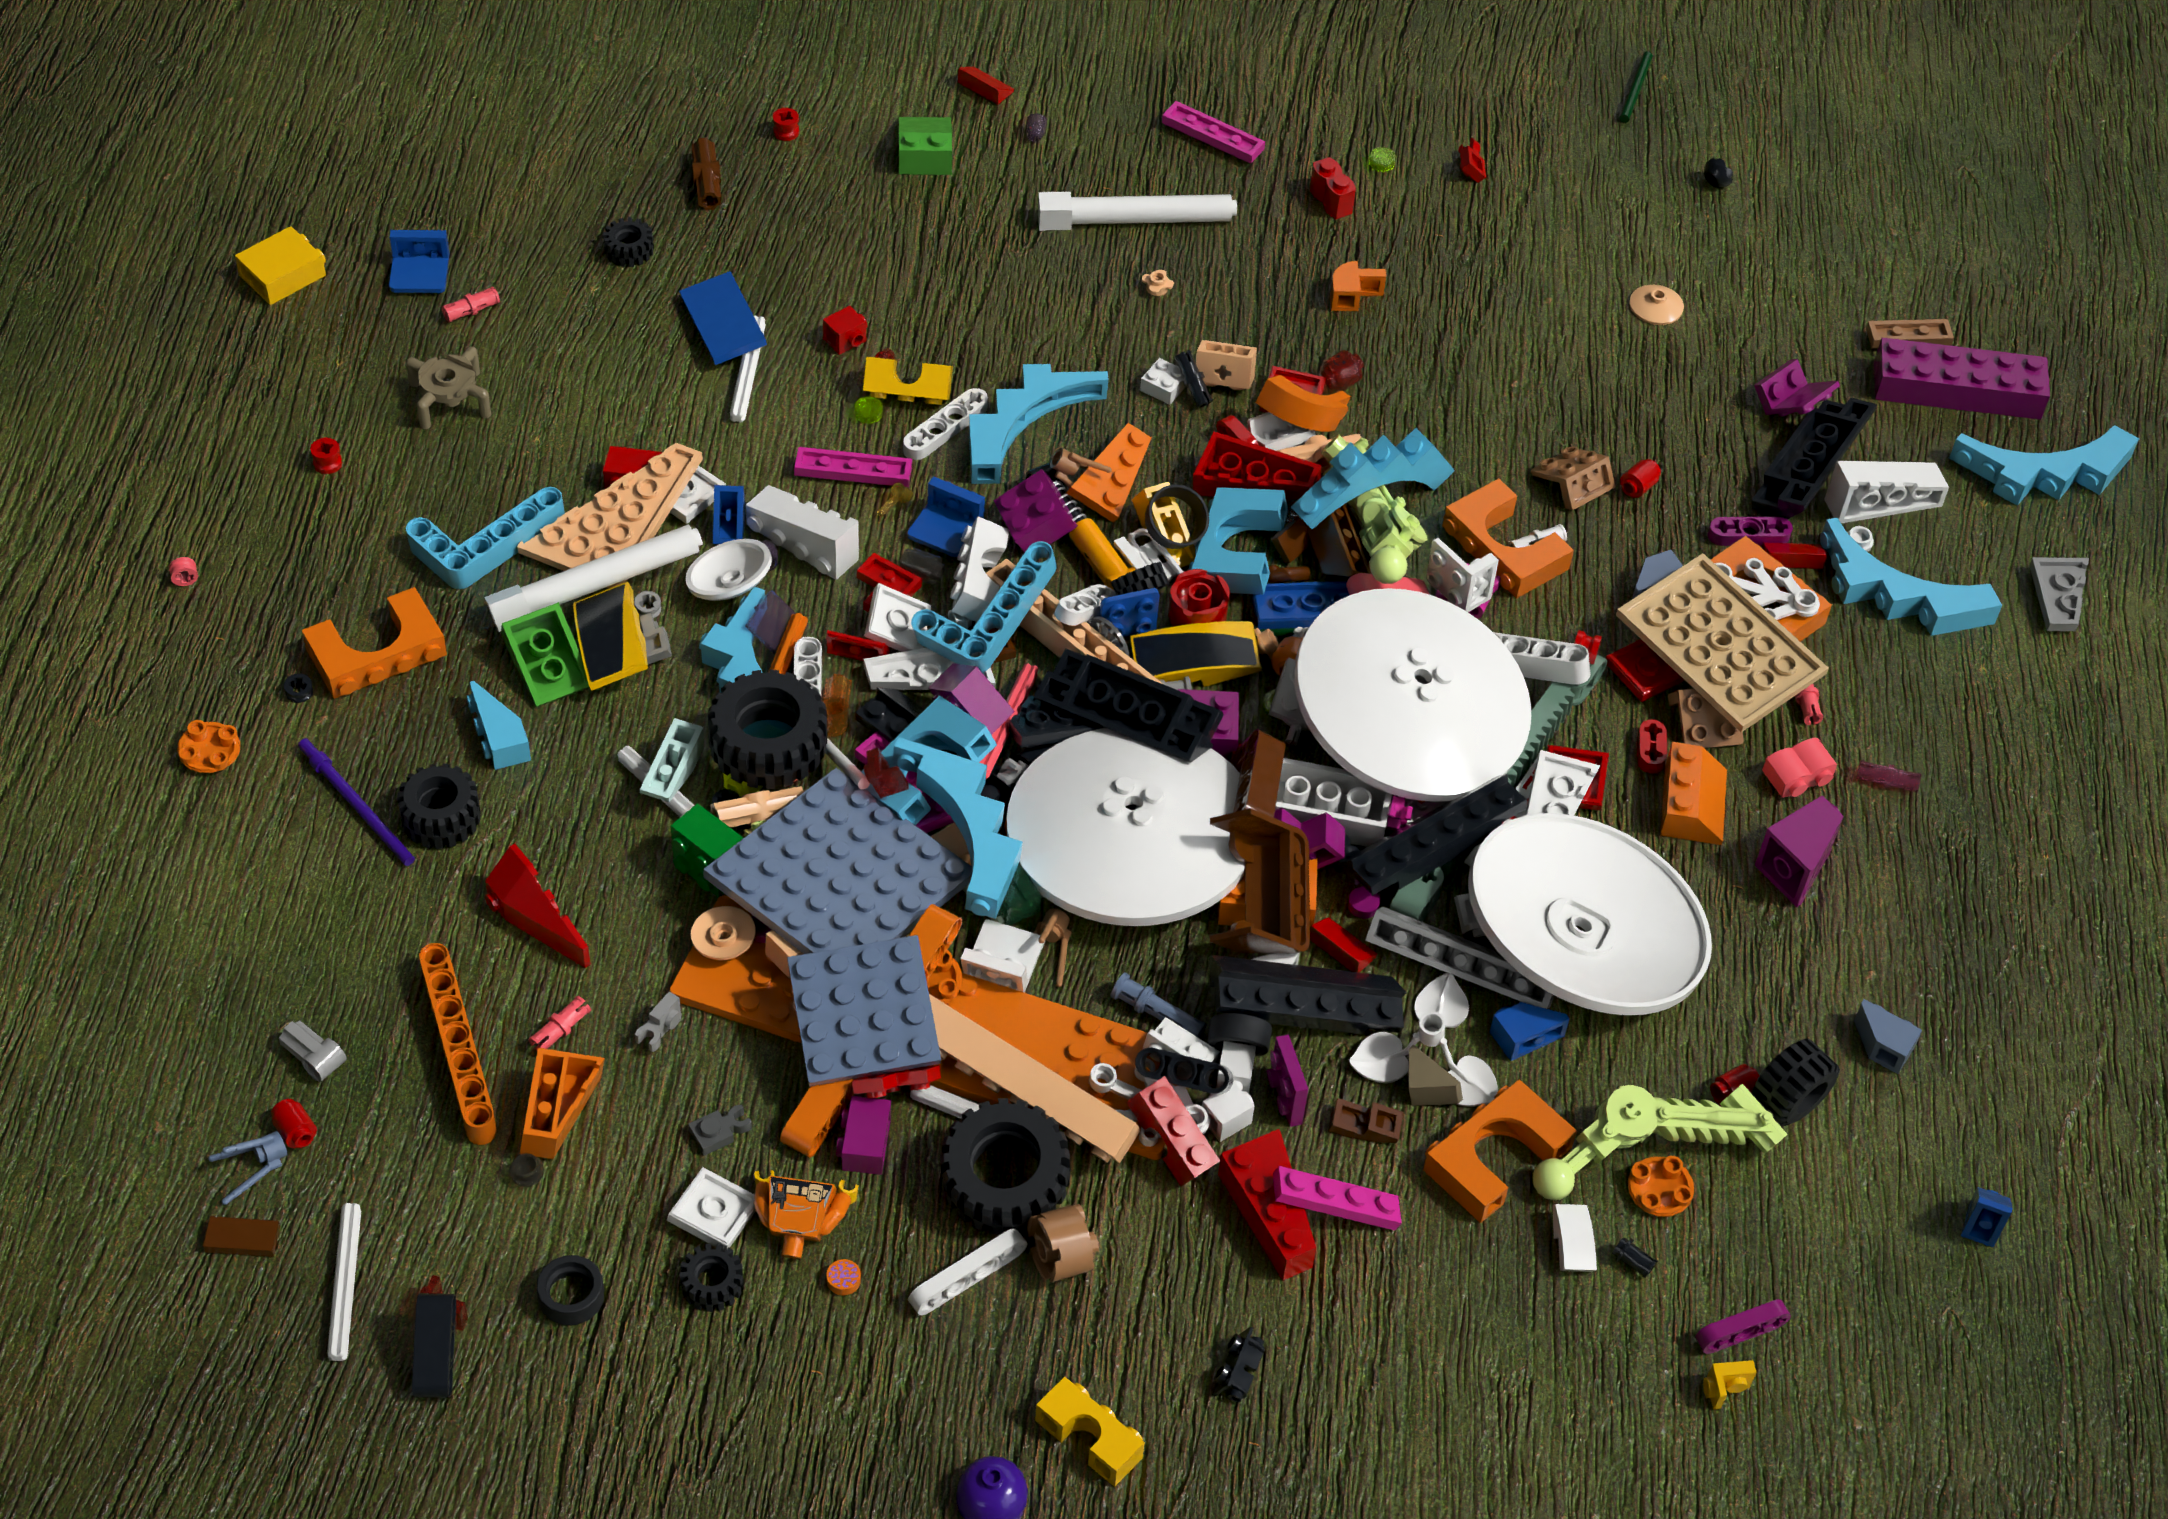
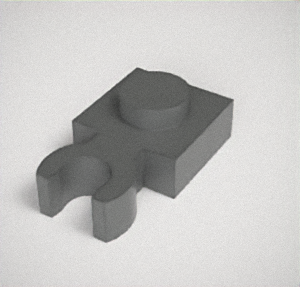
M742 1105L732 1107L728 1115L724 1117L717 1110L688 1124L689 1132L703 1156L733 1143L732 1133L742 1134L752 1128L750 1118L744 1121L736 1120L744 1115Z

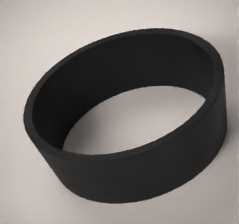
M1178 484L1168 485L1158 490L1151 499L1145 512V525L1150 536L1158 544L1169 549H1181L1198 542L1205 535L1209 526V512L1202 497L1193 489ZM1168 496L1176 497L1190 506L1196 518V531L1188 543L1171 541L1159 532L1152 517V506L1156 500Z

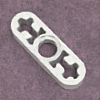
M1101 584L1090 586L1061 598L1054 615L1060 622L1076 626L1093 617L1100 616L1101 601L1104 598L1116 596L1115 591Z

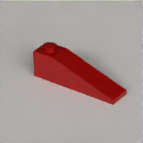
M515 843L509 846L485 880L487 894L484 897L489 908L493 912L498 911L507 922L582 967L587 968L591 965L588 945L566 914L560 916L559 908L554 900L555 897L550 889L543 892L536 879L538 871Z

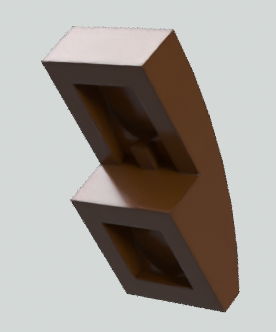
M1337 1098L1333 1103L1328 1131L1360 1140L1397 1143L1400 1137L1404 1112L1372 1102L1369 1108Z

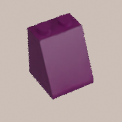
M1823 795L1767 828L1755 866L1796 907L1803 903L1828 858L1844 817L1839 809L1831 804Z

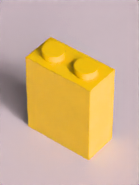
M292 226L235 255L239 276L269 305L326 276L324 267L326 259L322 251L318 248L315 249L309 243L306 236L302 233L299 234Z

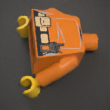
M773 1170L770 1171L771 1175L768 1178L762 1179L760 1178L759 1171H755L754 1206L762 1225L769 1228L772 1235L784 1237L781 1254L783 1257L801 1259L804 1240L820 1242L821 1237L830 1234L845 1217L850 1204L854 1203L857 1199L859 1185L856 1184L853 1190H845V1180H840L837 1192L834 1184L775 1176Z

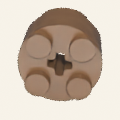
M1080 1204L1068 1205L1029 1218L1027 1226L1028 1237L1034 1236L1036 1243L1035 1247L1030 1248L1032 1257L1040 1275L1045 1280L1050 1279V1282H1055L1089 1272L1094 1268L1093 1253L1099 1250L1098 1240L1093 1231H1088L1084 1210Z

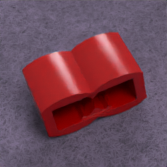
M1330 157L1313 162L1310 182L1312 195L1317 200L1323 202L1325 211L1331 217L1339 219L1353 213L1356 192L1354 182L1348 176L1342 174V168L1339 163Z

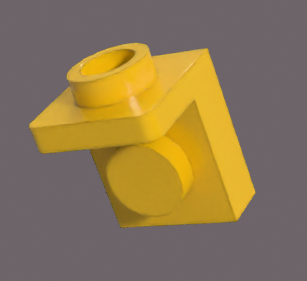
M1754 1360L1712 1364L1707 1377L1703 1380V1388L1706 1398H1711L1713 1410L1722 1408L1727 1397L1726 1390L1729 1393H1739L1750 1388L1757 1373Z

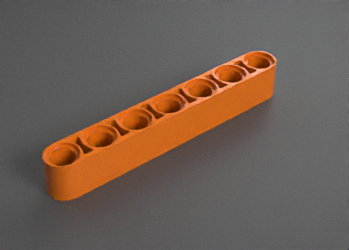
M430 943L425 945L419 953L423 979L466 1135L473 1144L485 1145L490 1143L497 1134L493 1107L449 951L443 944ZM479 1122H485V1123H483V1124H481V1125H475L476 1123H479Z

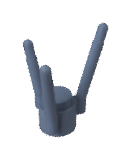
M278 1131L258 1139L224 1147L222 1152L208 1157L210 1162L254 1151L259 1163H267L266 1166L223 1198L221 1201L223 1205H227L270 1171L282 1166L280 1158L287 1156V1150Z

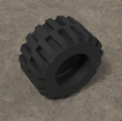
M443 763L439 767L436 764H430V768H418L415 775L410 773L406 777L407 782L401 783L399 787L400 792L397 795L404 832L407 836H411L413 842L416 844L422 842V846L427 848L435 845L436 849H443V845L453 847L456 846L457 841L463 843L468 839L467 834H474L476 825H479L481 820L475 781H472L471 775L468 772L463 773L462 768L457 766L450 768V764ZM438 803L450 804L449 806L441 809L429 808L430 806Z
M1803 1039L1787 1047L1768 1064L1757 1079L1752 1095L1766 1111L1773 1115V1118L1781 1126H1787L1805 1117L1822 1102L1836 1083L1840 1068L1812 1040Z

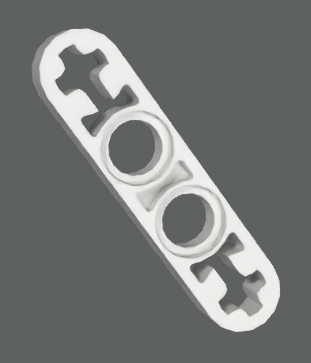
M977 388L969 389L904 437V455L912 460H921L969 425V414H984L987 411V393ZM951 414H960L963 417L959 420H953L948 416ZM939 428L943 432L935 435L930 433L929 430Z
M1015 1228L1005 1231L919 1285L908 1298L909 1303L919 1315L930 1313L1017 1258L1027 1247V1241Z

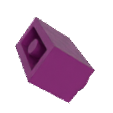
M851 1096L849 1109L843 1108L841 1128L846 1129L845 1136L838 1137L836 1157H842V1171L882 1175L891 1123V1100Z

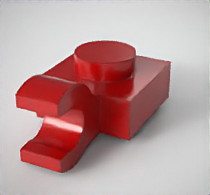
M1472 137L1469 146H1459L1460 168L1467 177L1470 176L1479 183L1486 178L1485 160L1479 154L1480 144Z

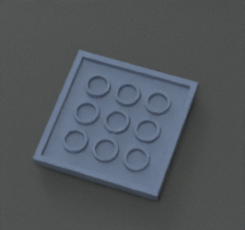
M918 935L787 957L809 1087L941 1064V1055Z

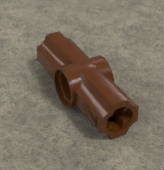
M698 138L695 143H692L691 148L694 187L697 188L698 205L702 206L705 210H715L718 205H721L722 200L719 161L716 160L714 142H711L708 138Z

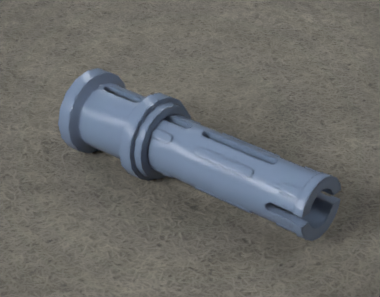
M1126 972L1120 976L1111 992V998L1115 1000L1119 998L1134 1007L1135 1012H1147L1160 1021H1163L1166 1017L1199 1039L1207 1024L1205 1022H1201L1156 996L1152 987H1144L1133 981Z

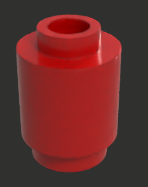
M1651 459L1638 461L1620 478L1623 492L1633 498L1641 497L1659 481L1661 469Z
M1741 1064L1716 1077L1715 1082L1710 1085L1711 1094L1719 1106H1721L1720 1103L1742 1084L1752 1094L1755 1083L1760 1075L1755 1068Z
M284 1099L272 1108V1124L288 1147L303 1148L313 1141L317 1133V1127L299 1102H295L293 1099Z

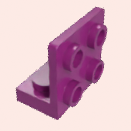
M1791 359L1756 383L1754 387L1766 415L1778 414L1779 416H1786L1794 412L1802 415L1814 409L1813 405L1832 396L1831 392L1840 387L1838 381L1807 383L1798 359Z

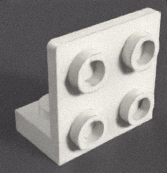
M1436 538L1432 541L1426 578L1430 585L1437 588L1450 603L1466 612H1470L1491 599L1499 560L1492 553H1489L1481 559L1473 560L1468 566L1445 543Z
M986 919L973 950L964 949L961 957L963 973L1025 993L1044 943H1039L1038 941L1041 935Z

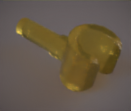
M895 483L891 488L892 496L877 511V514L882 517L898 501L901 503L909 502L913 497V492L909 488L905 489L902 483Z

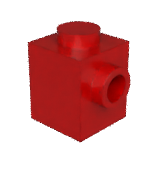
M848 306L823 319V339L840 355L866 342L867 321L862 314H858L851 306Z

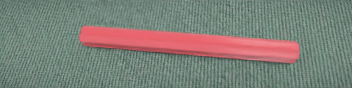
M1029 663L1023 665L1007 697L1006 702L1015 712L992 734L997 746L979 762L987 765L986 779L990 776L1010 734V720L1014 715L1017 716L1020 713L1021 706L1026 701L1036 681L1039 670L1036 665L1031 666Z

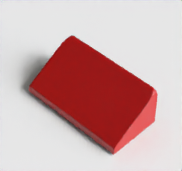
M974 66L960 67L958 69V83L997 105L1014 92V88Z
M1763 542L1762 544L1763 550L1786 568L1823 569L1827 557L1820 544Z
M827 630L826 633L827 653L864 661L866 658L888 655L890 652V648L886 643Z
M1329 917L1314 923L1310 927V940L1351 972L1360 973L1377 957L1376 952Z

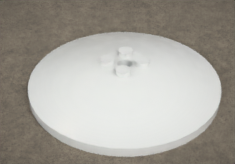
M1373 589L1355 593L1326 608L1311 624L1299 646L1294 667V686L1298 705L1307 726L1322 748L1339 765L1358 779L1377 789L1403 798L1420 801H1452L1492 778L1506 774L1523 751L1531 724V702L1524 676L1510 651L1486 625L1448 601L1429 594L1406 589ZM1415 676L1424 677L1428 684H1421L1416 680Z
M1108 728L1085 732L1068 738L1048 749L1023 772L1013 789L1008 804L1007 837L1023 842L1018 868L1026 880L1042 896L1068 912L1093 921L1123 926H1150L1181 920L1195 915L1223 899L1237 886L1245 875V863L1237 860L1229 850L1230 832L1210 825V818L1233 813L1240 773L1229 761L1211 748L1193 762H1188ZM1135 804L1141 808L1129 810L1126 806Z
M1556 813L1532 814L1512 819L1494 829L1482 842L1474 856L1469 871L1468 889L1470 902L1481 929L1495 949L1511 966L1547 992L1567 1002L1598 1012L1617 1015H1644L1669 1009L1680 1003L1694 991L1704 976L1711 958L1712 942L1709 923L1698 898L1681 875L1667 861L1630 835L1611 826L1583 817ZM1576 926L1582 927L1586 932L1579 930Z

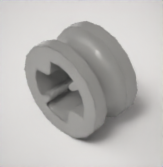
M643 591L635 597L634 605L639 617L652 613L654 619L661 613V599L657 593ZM649 603L650 606L653 604V607L646 609V605L643 607V604Z

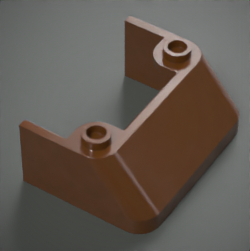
M1252 808L1210 818V825L1230 832L1229 850L1237 860L1245 863V921L1234 922L1228 932L1210 935V942L1239 953L1294 954L1306 951L1310 944L1309 843L1305 833L1295 826Z

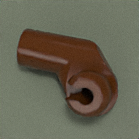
M1277 565L1269 566L1270 575L1268 583L1270 584L1307 581L1310 577V570L1307 566L1279 568Z

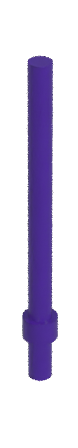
M307 738L302 739L298 743V747L309 758V764L312 768L327 778L405 866L411 865L415 857L335 770L331 759L323 751H318Z

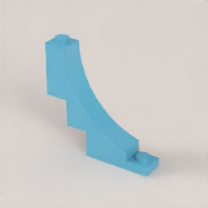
M898 737L893 748L892 765L900 767L905 771L917 773L916 787L941 805L951 816L966 842L970 854L972 877L967 889L965 909L979 916H988L996 919L1020 862L1023 842L997 834L1003 822L1005 803L980 795L985 785L987 765Z

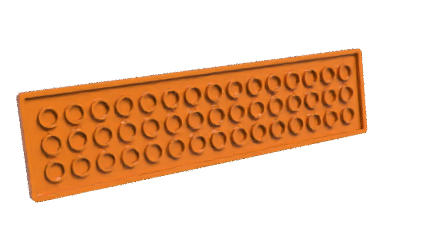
M720 896L713 907H737L747 912L751 917L753 916L728 896ZM753 941L750 948L743 954L727 960L707 958L692 946L670 987V992L680 997L681 1004L802 1043L791 978H788L765 954L766 943ZM962 973V986L957 996L947 1004L949 1007L1114 1110H1129L1130 1108L1126 1103L1128 1099L1111 1091L1098 1093L1091 1088L1089 1076L1095 1065L1099 1063L1109 1064L1116 1070V1079L1140 1090L1146 1088L1144 1081L1139 1080L1135 1076L1134 1070L1135 1059L1143 1049L1147 1032ZM947 1055L944 1060L941 1058V1064H936L940 1066L941 1078L930 1082L931 1086L980 1103L989 1101L990 1105L998 1104V1098H1008V1103L1013 1104L1009 1101L1010 1094L1002 1089L997 1094L981 1083L984 1078L975 1072L971 1077L954 1066L957 1061ZM1148 1056L1147 1058L1154 1062L1156 1071L1160 1066V1062ZM1097 1079L1100 1083H1107L1104 1079ZM1135 1122L1141 1129V1124L1139 1122ZM1151 1132L1144 1133L1148 1138L1155 1137ZM1138 1134L1128 1152L1152 1160H1159L1162 1157L1166 1144L1161 1137L1154 1146H1144L1139 1141Z

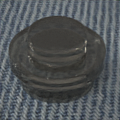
M521 1154L514 1159L510 1166V1177L519 1186H533L544 1175L543 1163L532 1154Z

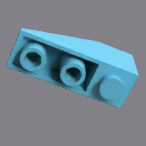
M475 681L469 682L471 694L466 695L470 713L476 712L477 718H474L477 735H484L485 741H481L485 759L491 758L495 770L531 761L529 742L521 718Z

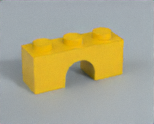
M866 357L863 391H869V397L886 399L887 393L897 394V400L914 402L915 397L926 398L925 403L942 405L943 400L950 399L953 366L922 363L920 378L912 384L902 382L897 376V360Z
M1064 1377L1036 1404L1035 1421L1061 1443L1071 1433L1080 1430L1088 1431L1097 1438L1098 1441L1089 1449L1088 1465L1114 1487L1143 1459L1145 1442L1139 1432L1130 1426H1124L1116 1419L1115 1414L1109 1407L1103 1404L1099 1405L1090 1398L1088 1391L1081 1384L1072 1383Z

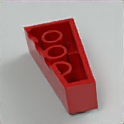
M1213 431L1193 474V490L1200 496L1209 497L1215 496L1217 487L1284 490L1287 505H1293L1320 480L1321 465Z
M1279 1128L1221 1153L1218 1175L1276 1271L1284 1281L1313 1268L1317 1247L1305 1209L1275 1201L1273 1172L1278 1166L1292 1169Z

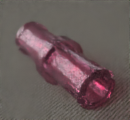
M1863 760L1859 762L1858 774L1856 775V779L1883 784L1884 788L1892 786L1916 793L1921 781V773L1897 769L1895 765L1891 764L1884 766Z

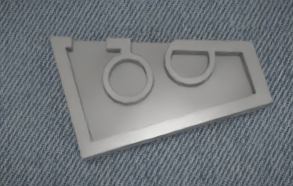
M2032 557L2029 566L2047 631H2076L2080 620L2083 600L2082 593L2086 581L2085 574L2089 558Z

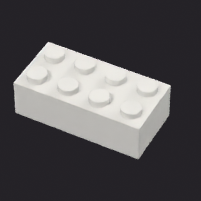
M1283 758L1275 810L1282 807L1301 823L1327 812L1345 827V833L1351 840L1350 844L1368 847L1384 838L1392 794L1363 782L1345 769Z

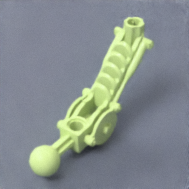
M1340 435L1334 437L1321 451V454L1331 466L1323 475L1333 467L1330 461L1349 444ZM1361 437L1354 446L1364 454L1369 444L1367 439ZM1381 485L1364 492L1347 503L1353 507L1364 525L1359 535L1371 557L1369 561L1370 572L1375 580L1383 584H1393L1401 580L1406 574L1408 566L1406 558L1413 550H1417L1421 543L1423 544L1428 539L1419 520L1404 509L1406 505L1405 500L1399 496L1393 500L1385 485Z
M1743 1084L1720 1103L1722 1107L1710 1100H1700L1699 1103L1693 1099H1683L1682 1102L1676 1098H1667L1665 1101L1659 1097H1653L1644 1088L1638 1086H1619V1089L1615 1090L1598 1107L1594 1122L1575 1138L1579 1145L1562 1159H1545L1537 1165L1533 1173V1185L1537 1193L1545 1199L1561 1200L1567 1197L1573 1190L1575 1183L1574 1175L1592 1159L1598 1164L1616 1148H1630L1639 1141L1642 1143L1652 1133H1657L1669 1141H1678L1680 1138L1686 1142H1695L1697 1139L1703 1143H1712V1140L1720 1144H1728L1731 1141L1737 1145H1745V1138H1750L1764 1154L1779 1143L1787 1133L1773 1119V1115L1764 1109Z

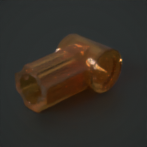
M833 674L825 682L822 702L825 703L827 710V736L831 737L841 736L848 729L852 680L847 679L841 674Z

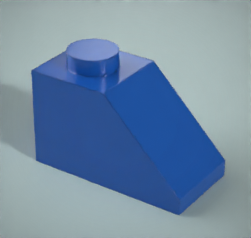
M1520 1002L1512 1007H1502L1494 1014L1490 1034L1509 1060L1513 1061L1565 1037L1570 1018L1565 1013Z
M1977 1187L1968 1206L1961 1236L1994 1248L2013 1209L2011 1198L2000 1195L1993 1190Z

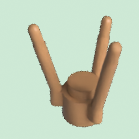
M1059 448L1055 452L1050 463V467L1056 470L1054 477L1063 481L1069 488L1074 483L1067 475H1075L1079 467L1087 469L1090 466L1107 473L1112 471L1108 466L1081 457L1064 448Z
M1049 909L1043 921L1038 923L1033 933L1041 935L1038 939L1039 943H1044L1045 940L1052 943L1061 940L1056 986L1060 988L1063 984L1068 941L1072 933L1067 929L1070 922L1068 915L1059 909Z

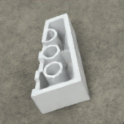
M1837 461L1824 500L1833 517L1838 518L1840 523H1847L1942 507L1949 486L1936 463Z
M770 485L765 487L746 504V524L753 531L763 534L777 546H782L792 552L798 559L808 562L822 574H827L837 580L859 560L858 520L850 517L847 521L843 520L838 512L829 510L827 513L818 510L817 504L807 501L805 504L800 503L797 496Z

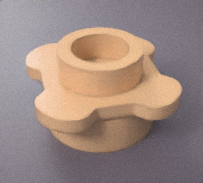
M1157 270L1150 275L1144 274L1142 276V282L1147 284V292L1153 296L1166 294L1168 289L1173 288L1174 282L1168 279L1167 273L1164 270Z
M1259 628L1254 629L1257 636L1258 652L1261 655L1267 654L1272 659V655L1279 645L1276 637L1270 629H1266L1263 632Z

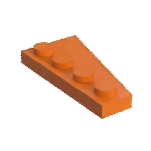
M1127 423L1094 460L1110 467L1112 471L1107 473L1089 466L1066 493L1114 523L1122 512L1152 437Z

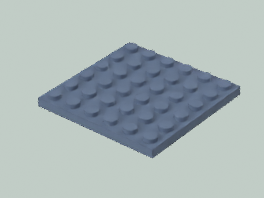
M835 768L704 868L703 877L803 954L905 937L914 929L931 904H935L938 907L943 906L970 883L972 867L909 820L900 819L869 791L860 789L850 777Z

